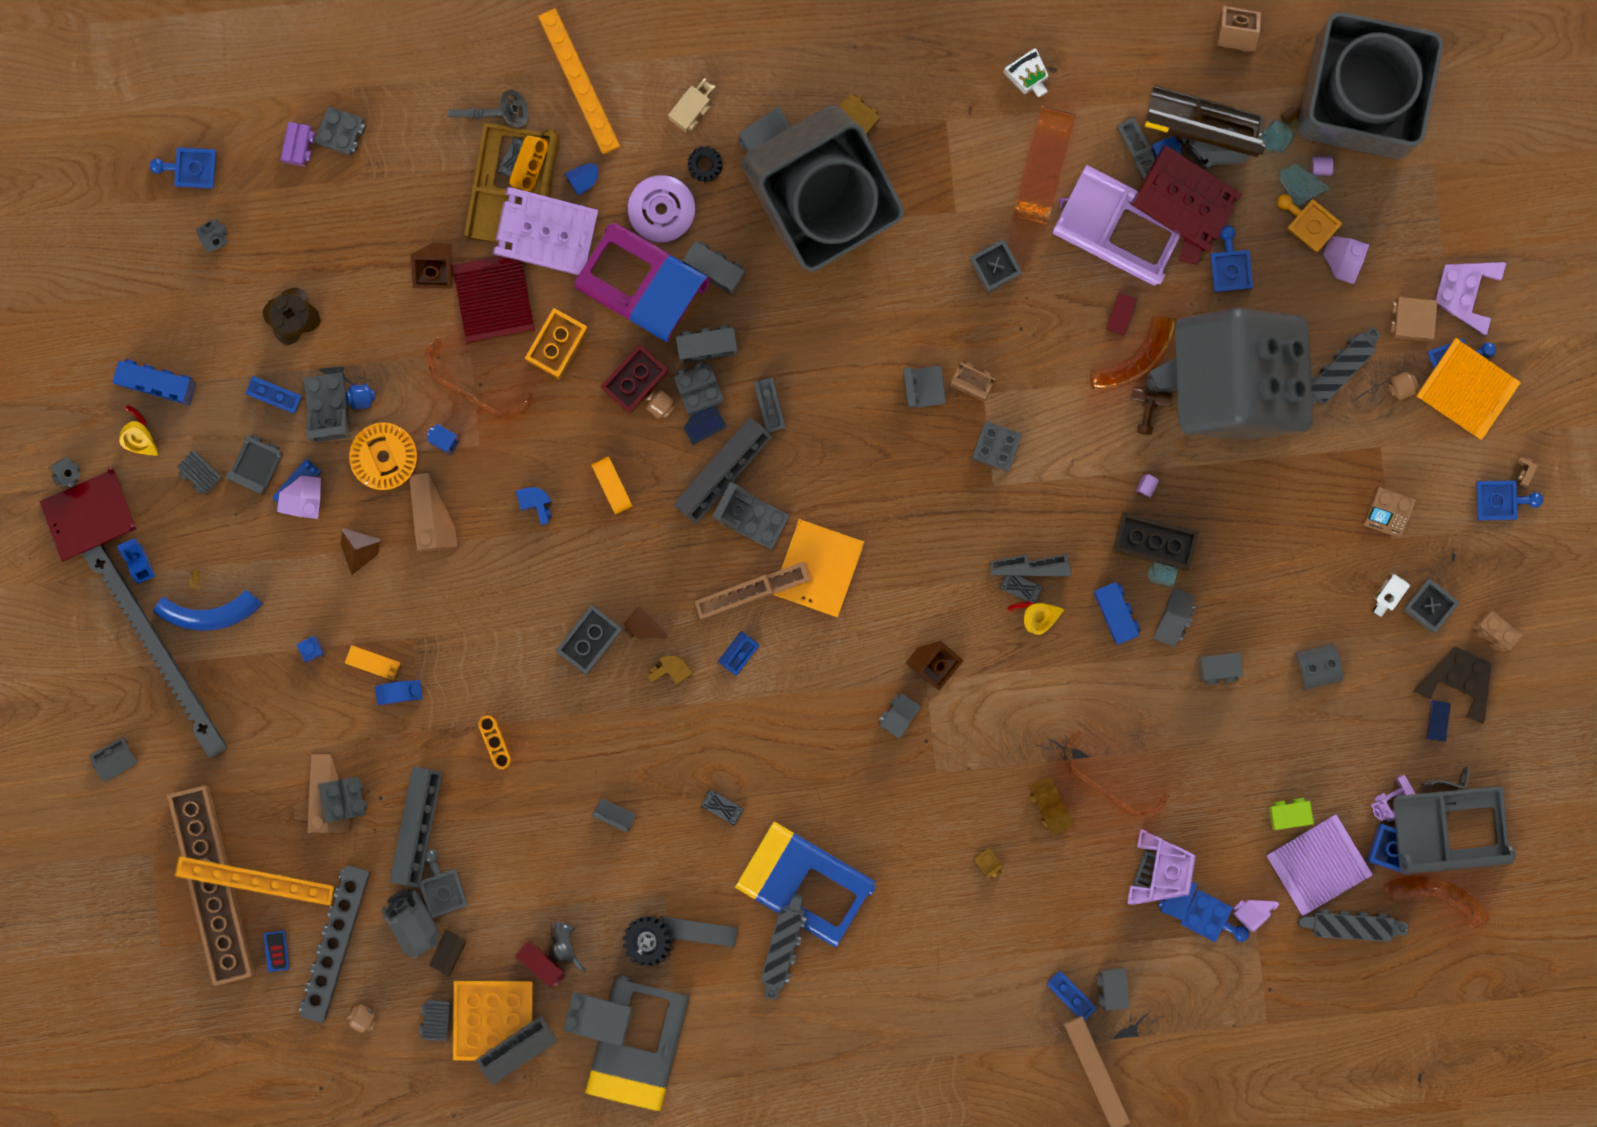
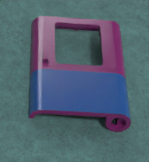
M613 223L607 226L605 235L578 275L574 287L668 343L671 333L696 294H702L708 288L710 277L621 225ZM609 243H615L651 265L650 271L632 297L627 296L591 274L592 269Z

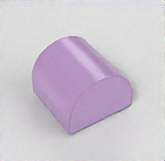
M1332 156L1311 157L1312 176H1332Z
M1145 474L1142 476L1135 491L1147 498H1151L1159 480L1149 474Z

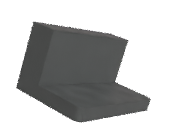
M124 737L89 756L93 768L103 781L113 778L138 763Z
M601 798L592 816L625 832H629L636 814Z

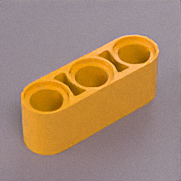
M531 135L524 139L510 176L512 188L530 192L534 188L548 150V143L545 139Z
M609 456L591 464L615 515L632 507L631 501Z
M486 715L481 717L478 726L492 762L498 769H507L510 767L512 759L498 723L492 716ZM486 719H491L493 722V727L490 730H486L483 727V722ZM493 737H498L500 740V745L497 748H493L490 745V740ZM500 755L507 757L508 761L505 766H500L497 763Z

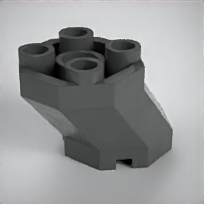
M1231 127L1228 129V131L1235 132ZM1183 138L1181 141L1183 145L1185 143L1188 145L1186 148L1187 153L1200 166L1204 163V169L1206 170L1212 165L1243 164L1250 157L1246 154L1188 138Z
M403 889L391 896L387 901L389 903L387 908L384 906L381 910L383 918L388 923L404 953L411 955L412 958H417L423 952L438 945L440 933L438 926L433 921L416 890L411 889L412 892H409L407 889Z

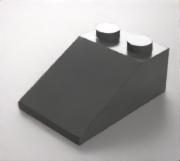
M573 992L563 1030L623 1047L633 1008L592 995Z

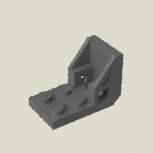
M343 373L304 378L309 413L307 414L306 425L307 439L315 443L351 437Z
M730 482L713 514V520L772 550L790 515L755 498L748 491Z

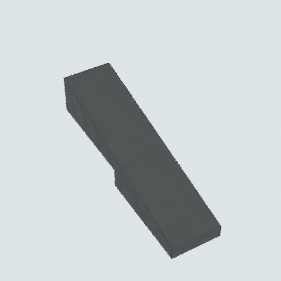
M1133 117L1117 125V128L1144 181L1155 161V157L1147 139Z
M1068 553L1029 561L1028 554L990 561L991 575L1071 576Z

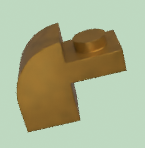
M664 656L659 658L663 666L659 667L657 665L649 670L650 675L647 677L651 683H654L669 673L676 685L693 675V673L682 659L676 656Z

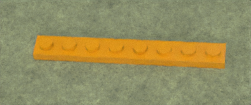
M556 8L539 15L538 18L602 155L620 148Z
M185 857L178 858L175 877L331 906L334 886Z

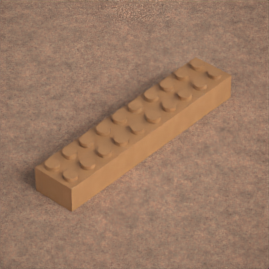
M209 785L167 795L182 857L228 866ZM187 879L213 986L255 976L234 888Z

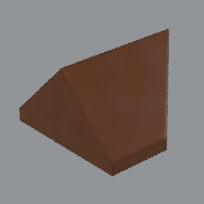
M343 528L341 547L350 573L353 575L378 555L381 539Z

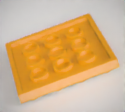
M454 981L453 1060H476L533 1022V981Z

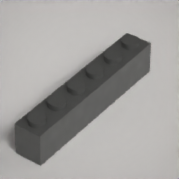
M749 417L673 505L693 523L697 524L726 491L729 483L734 482L769 442L772 436L764 427Z
M412 767L390 882L420 888L443 772Z

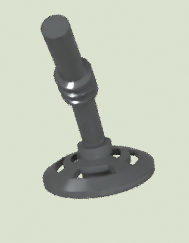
M507 90L502 94L500 108L483 110L480 108L478 110V108H475L474 110V108H471V110H449V117H471V119H474V117L478 119L479 117L482 119L483 117L503 116L505 121L515 128L524 126L528 119L527 104L522 95L515 90ZM519 106L521 108V118L518 117Z

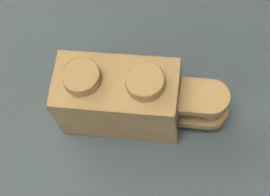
M706 78L701 81L697 88L691 85L668 114V119L686 133L689 129L693 130L699 123L697 119L701 114L704 116L709 111L711 106H709L710 99L708 97L716 86L714 84L710 85ZM702 88L707 91L705 95L700 92Z

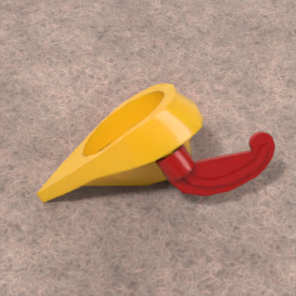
M127 405L125 409L130 411L138 421H131L122 428L119 434L120 445L134 453L159 456L157 447L145 427L146 421L144 417L134 407Z
M1019 602L1008 607L1009 612L1014 611V609L1027 607L1024 614V625L1028 632L1036 635H1041L1049 630L1065 610L1058 606L1044 603L1035 604L1033 602Z

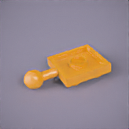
M1288 194L1281 195L1277 200V204L1281 209H1288L1297 216L1287 230L1316 254L1342 225V222L1314 199L1309 202L1303 211L1293 204L1292 197Z

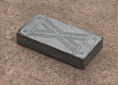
M514 137L498 169L499 173L508 177L511 176L523 140Z
M1005 575L999 589L1026 602L1036 603L1043 587L1018 575Z
M709 790L701 804L702 808L732 825L736 824L744 808L712 790Z

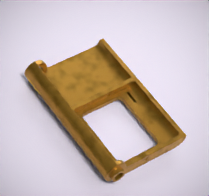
M484 122L464 236L499 243L498 240H495L503 202H508L509 195H505L506 189L496 188L493 185L501 138L503 136L525 139L531 135L547 141L548 150L535 186L530 193L550 197L560 135L557 134V131L546 129L545 132H535ZM516 197L515 204L520 205L521 198Z

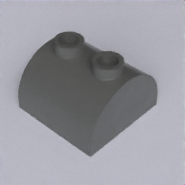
M1334 644L1295 652L1304 690L1343 681L1341 661Z

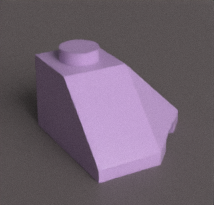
M1332 236L1327 241L1323 256L1328 262L1335 279L1354 285L1369 244L1351 238Z
M301 475L292 484L285 487L279 492L277 512L318 519L321 478Z
M1241 900L1235 905L1233 915L1248 931L1254 932L1271 915L1270 910H1275L1279 903L1276 901L1246 900L1244 902Z

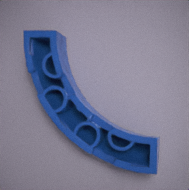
M245 590L230 603L209 610L183 608L168 598L162 597L153 612L163 620L181 628L212 631L239 623L255 613L264 603L250 591Z

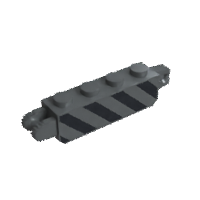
M1371 327L1364 334H1359L1357 337L1353 335L1346 342L1348 347L1344 351L1339 349L1333 356L1335 360L1331 364L1327 362L1319 370L1321 375L1318 378L1315 376L1311 378L1312 405L1316 402L1318 404L1328 402L1375 353L1374 344L1381 335L1379 331Z
M800 893L793 895L790 905H785L779 911L761 976L763 983L766 984L764 997L776 1000L780 989H783L785 983L789 984L792 974L788 972L789 967L794 965L797 956L794 953L795 946L799 947L802 938L799 935L800 928L804 929L807 917L804 916L805 910H802L804 898Z
M1319 909L1318 913H1313V917L1301 916L1297 921L1300 927L1312 929V933L1316 937L1389 942L1393 939V936L1407 935L1408 923L1389 918V914L1377 913V917L1369 916V912H1358L1357 915H1350V911H1338V914H1330V910Z

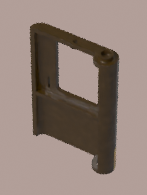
M1153 86L1145 127L1258 158L1259 154L1263 155L1266 145L1262 139L1265 116ZM1201 119L1214 120L1253 132V137L1203 124Z

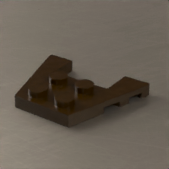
M1454 647L1413 692L1431 699L1438 681L1473 697L1474 701L1466 717L1484 724L1491 663L1458 647Z

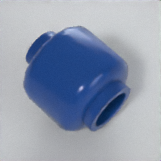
M367 384L351 385L345 393L347 405L351 406L353 410L370 408L372 401H375L374 390L370 389Z

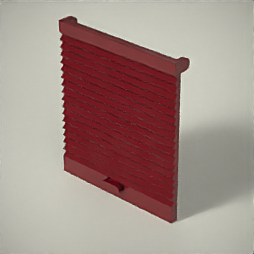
M498 256L452 265L467 344L535 331L522 261Z
M108 468V472L40 501L62 562L126 533L137 530L113 468Z

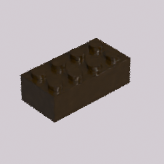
M1122 513L1112 552L1188 571L1190 570L1199 532Z

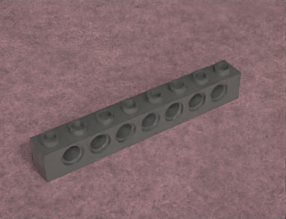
M346 865V868H342L339 879L342 881L340 887H336L333 898H336L334 906L331 905L327 917H330L328 925H324L322 936H324L323 943H319L316 954L319 956L317 962H313L310 973L313 974L311 982L307 981L304 992L307 995L299 1006L300 1017L320 1023L326 1021L371 871ZM349 881H353L356 884L354 892H349L346 888ZM343 900H347L350 903L348 911L341 909L340 905ZM337 919L344 921V928L342 930H338L335 927ZM331 938H336L339 942L336 949L331 948L329 945ZM325 957H330L333 960L330 968L323 964ZM320 975L325 976L327 979L325 986H320L317 982ZM314 994L321 997L319 1005L312 1003V996Z

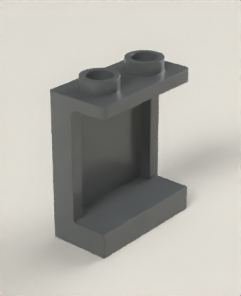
M252 435L251 438L245 436L244 445L232 470L228 471L226 478L264 495L283 453L279 451V446L272 443L265 445L261 443L263 439Z

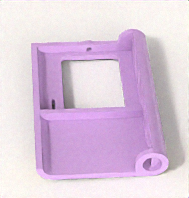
M1086 165L1052 233L1153 286H1156L1157 283L1161 284L1165 277L1163 273L1164 267L1180 236L1130 205L1137 193L1136 190ZM1125 209L1171 232V236L1156 265H1152L1110 243V236Z

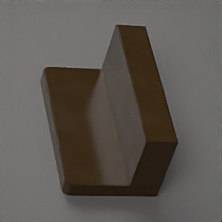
M445 931L429 966L441 971L446 976H450L467 940L449 931Z

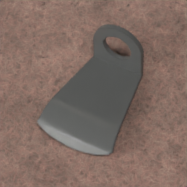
M1465 767L1462 770L1458 785L1434 779L1424 780L1422 784L1430 786L1438 782L1459 789H1466L1470 769Z

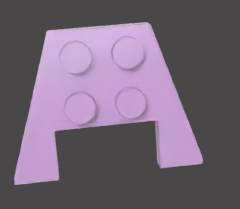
M1506 263L1445 265L1435 300L1438 301L1437 305L1465 322L1469 327L1477 330L1481 335L1486 336L1491 318L1472 313L1481 276L1501 281Z
M1140 829L1138 848L1156 850L1157 855L1151 888L1130 886L1128 904L1135 905L1190 895L1196 856Z

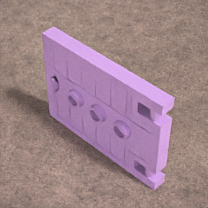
M508 187L505 195H509L508 202H503L495 239L499 243L498 247L493 248L492 254L579 275L587 263L598 210ZM516 197L521 198L520 205L515 204ZM506 243L511 244L510 250L505 249Z

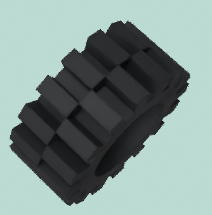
M700 146L698 149L695 148L693 153H690L688 169L694 179L696 178L699 182L704 181V183H708L707 181L712 182L715 178L719 177L723 164L722 158L716 149L709 146ZM707 157L712 160L713 166L709 171H702L698 168V161L701 158Z

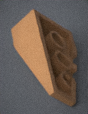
M430 474L411 475L410 489L417 551L425 552L458 547L456 528Z
M311 754L308 833H350V818L326 823L324 819L318 784L339 780L331 754Z

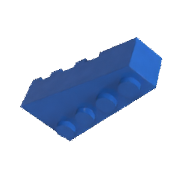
M125 359L124 362L118 361L112 381L113 384L190 406L196 387L192 377L182 374L181 376L173 375L174 372L164 369L161 372L147 364H144L143 367L136 365L137 362Z

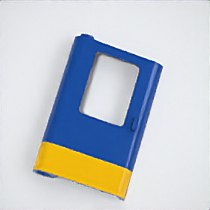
M774 821L735 888L779 914L782 907L790 905L793 895L810 869H815L856 894V899L839 926H834L806 908L802 907V910H805L804 916L807 917L804 929L836 948L866 896H871L876 886L873 884L875 881Z

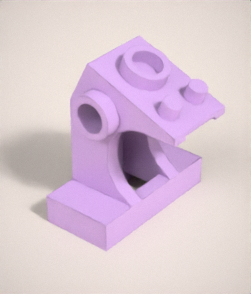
M1405 775L1395 778L1399 786L1398 789L1387 795L1382 793L1374 798L1375 802L1371 804L1374 815L1380 822L1384 820L1390 822L1395 819L1394 809L1391 810L1389 808L1387 800L1394 796L1415 794Z

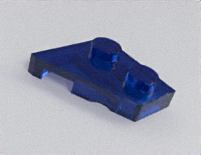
M716 405L693 414L684 426V430L692 445L727 428Z

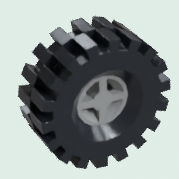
M657 916L641 917L629 924L630 927L625 929L626 935L622 938V940H625V944L622 945L623 949L627 948L625 954L632 957L630 959L632 962H637V965L651 966L665 961V958L671 955L670 951L674 949L672 943L675 942V938H672L671 934L674 932L668 929L670 925L664 923V919L656 918Z

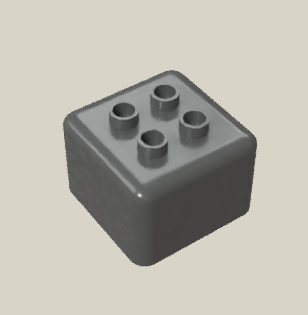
M1344 12L1333 14L1318 32L1315 39L1298 121L1299 134L1306 140L1394 159L1406 157L1425 138L1443 50L1442 38L1437 33Z
M837 105L826 106L751 150L742 159V169L780 240L800 265L808 271H816L895 225L903 217V205L863 128Z
M1235 308L1184 317L1177 321L1175 339L1179 424L1185 434L1253 440L1302 433L1311 428L1313 423L1309 326L1303 317Z

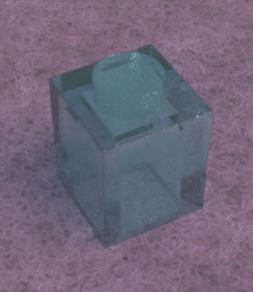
M1155 562L1148 570L1147 577L1150 578L1149 583L1173 588L1178 568Z

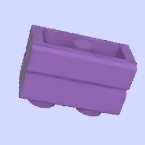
M288 122L280 159L283 163L305 167L306 162H310L311 151H309L310 143H314L315 132H312L311 126Z

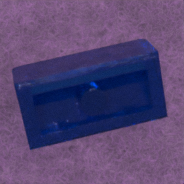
M1431 701L1426 739L1446 742L1451 703Z

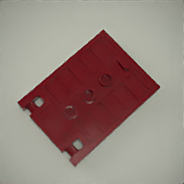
M1163 146L1130 205L1198 246L1206 253H1209L1213 248L1210 245L1212 240L1218 239L1222 228L1225 227L1235 208L1232 205L1234 200H1239L1242 194L1168 146ZM1224 194L1228 195L1226 200L1222 198ZM1203 233L1206 234L1204 240L1200 238Z

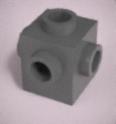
M217 219L208 221L196 228L199 240L207 253L219 249L228 243L226 238L228 232L224 224L220 225Z
M64 457L48 467L53 474L51 478L57 486L60 484L61 487L67 486L70 488L78 482L77 478L81 476L79 474V466L75 461L71 462L69 457Z

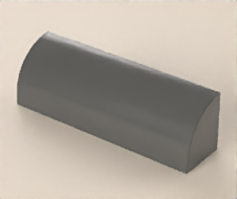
M540 1016L477 1058L476 1062L485 1077L494 1085L558 1042V1039L544 1018Z

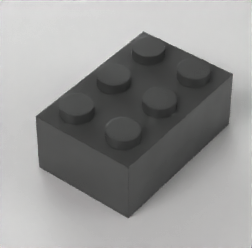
M694 241L683 262L710 277L711 284L734 296L745 278L743 266L735 261L733 263L727 261V257L719 251L716 253L712 252L709 249L710 246L706 243Z
M729 325L719 326L718 330L710 331V328L700 329L699 333L691 334V331L679 333L680 336H676L681 364L738 355L734 327L730 328Z
M591 605L556 649V652L588 676L623 629Z

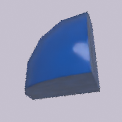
M587 163L572 169L564 175L567 181L571 182L574 192L580 195L595 184L598 177V168L594 163Z

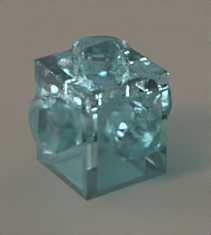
M1274 119L1262 134L1263 142L1266 144L1265 148L1270 152L1276 151L1281 154L1295 137V134L1286 124Z

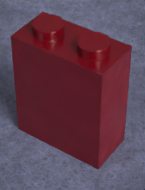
M531 940L527 941L515 955L520 962L549 987L553 985L557 987L565 978L563 975L565 970Z

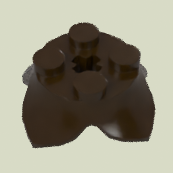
M298 287L285 290L279 297L270 300L263 309L265 322L273 328L276 338L286 346L296 343L302 333L315 330L321 323L318 311L308 303L306 293ZM292 310L295 316L287 319L286 313Z

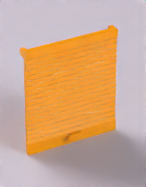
M1454 338L1415 396L1482 440L1521 382L1459 339Z
M798 519L781 570L801 562H806L813 581L774 594V596L838 618L865 541Z

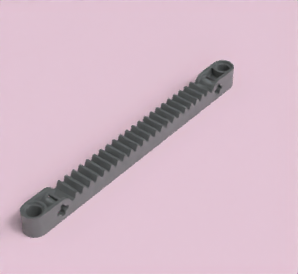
M101 544L89 551L82 552L91 569L96 573L104 575L102 582L108 583L106 585L107 589H112L110 595L116 596L114 601L121 602L118 608L124 609L122 614L128 616L126 619L128 622H133L130 627L137 629L134 632L135 635H141L138 640L145 642L143 648H149L147 654L153 655L151 661H158L155 667L162 668L159 674L165 675L164 681H170L167 686L174 688L171 692L172 694H178L175 699L176 701H182L179 706L186 707L184 714H191L188 720L195 721L193 732L206 754L212 759L228 749L221 734L104 546ZM100 561L106 562L103 564L104 568L98 567L100 566ZM201 725L208 726L206 729L207 733L200 732L202 730Z

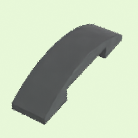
M660 916V918L664 919V923L670 925L668 929L673 930L672 938L735 947L738 927Z

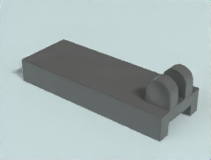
M773 377L754 382L765 429L768 433L785 429Z

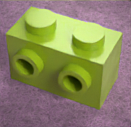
M1298 798L1292 799L1293 803L1285 804V801L1273 802L1274 806L1269 807L1272 830L1314 824L1310 801Z

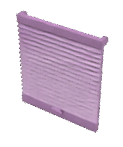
M1336 814L1266 855L1302 916L1372 876L1371 871Z

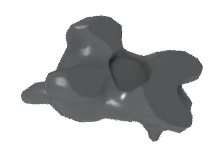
M564 921L552 923L551 937L554 940V944L549 949V957L555 963L573 962L577 969L582 972L586 971L585 967L575 956L569 936L575 930V927L570 926Z

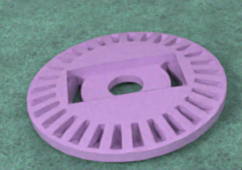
M663 175L653 176L639 183L631 193L628 202V216L635 231L645 239L659 243L670 242L684 235L690 228L695 216V202L690 190L678 179ZM670 193L677 197L681 209L677 208L675 200L669 195ZM660 203L667 206V212L662 215L658 214L655 210L656 206ZM642 210H646L647 216L654 222L653 225L644 218Z

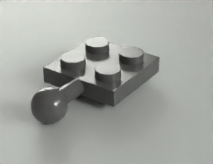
M427 849L425 862L430 865L433 877L421 880L420 888L430 916L434 918L469 906L457 870L453 869L440 873L437 864L438 852L434 849Z

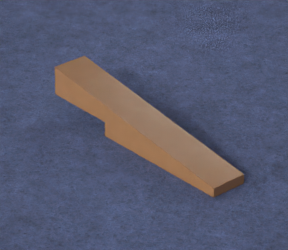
M801 562L694 602L700 620L813 580L807 563Z
M1079 1016L1063 1023L1110 1127H1123L1129 1124L1130 1121L1083 1017Z

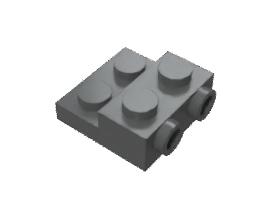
M328 106L314 143L351 157L352 152L355 153L357 151L359 135H363L365 131V121L363 118Z
M700 362L694 366L695 369L690 371L682 369L676 373L677 376H674L675 383L689 416L725 402L710 363Z
M358 777L318 784L325 823L365 815L367 804L362 799L363 784L359 781Z

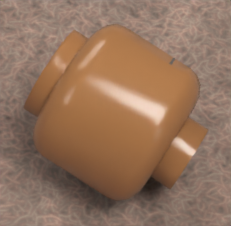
M1408 372L1391 377L1390 385H1388L1391 396L1395 395L1399 400L1414 395L1418 388L1416 377Z
M658 390L656 393L652 391L645 399L648 401L646 409L658 419L662 417L665 419L674 409V400L663 390Z
M362 1004L352 1006L346 1016L348 1026L359 1033H365L367 1030L371 1031L376 1024V1020H374L375 1012Z

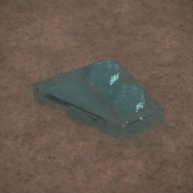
M1296 163L1278 173L1297 207L1330 189L1328 185Z

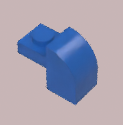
M535 487L517 490L516 494L521 511L537 508L541 525L550 524L548 520L552 518L549 507L545 508V505L552 503L550 497L543 490Z
M136 538L118 545L119 552L127 562L129 572L137 584L155 577L146 551Z
M420 680L401 681L375 686L377 705L423 699Z

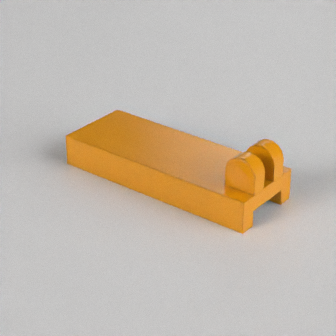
M351 645L345 664L395 681L401 665L398 661Z

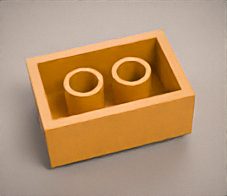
M553 308L525 359L527 362L560 380L589 329L584 324Z

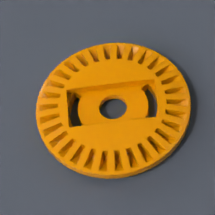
M375 423L360 431L353 440L349 452L350 466L354 475L364 485L376 490H391L399 487L411 477L417 463V449L411 436L401 427L391 423ZM386 438L385 441H379L373 444L372 447L369 446L376 439ZM380 451H387L389 453L388 461L380 462L378 460V453ZM396 466L398 467V469L395 472L385 476H381L382 472H389L393 470Z

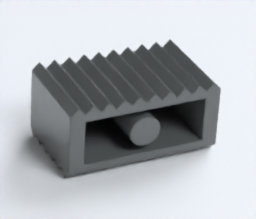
M194 450L177 466L181 470L178 474L186 481L190 479L194 483L192 487L199 494L204 492L208 495L223 479Z
M427 999L426 1004H422L421 1015H425L424 1023L420 1024L419 1035H423L422 1040L443 1042L448 1040L451 1001Z

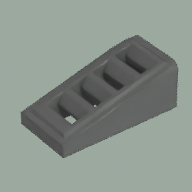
M1144 851L1132 886L1151 888L1153 872L1147 871L1143 867L1154 870L1155 865L1145 861L1149 859L1155 862L1156 854ZM1143 874L1145 876L1151 877V880L1140 877V875ZM1138 881L1148 885V887L1138 884Z

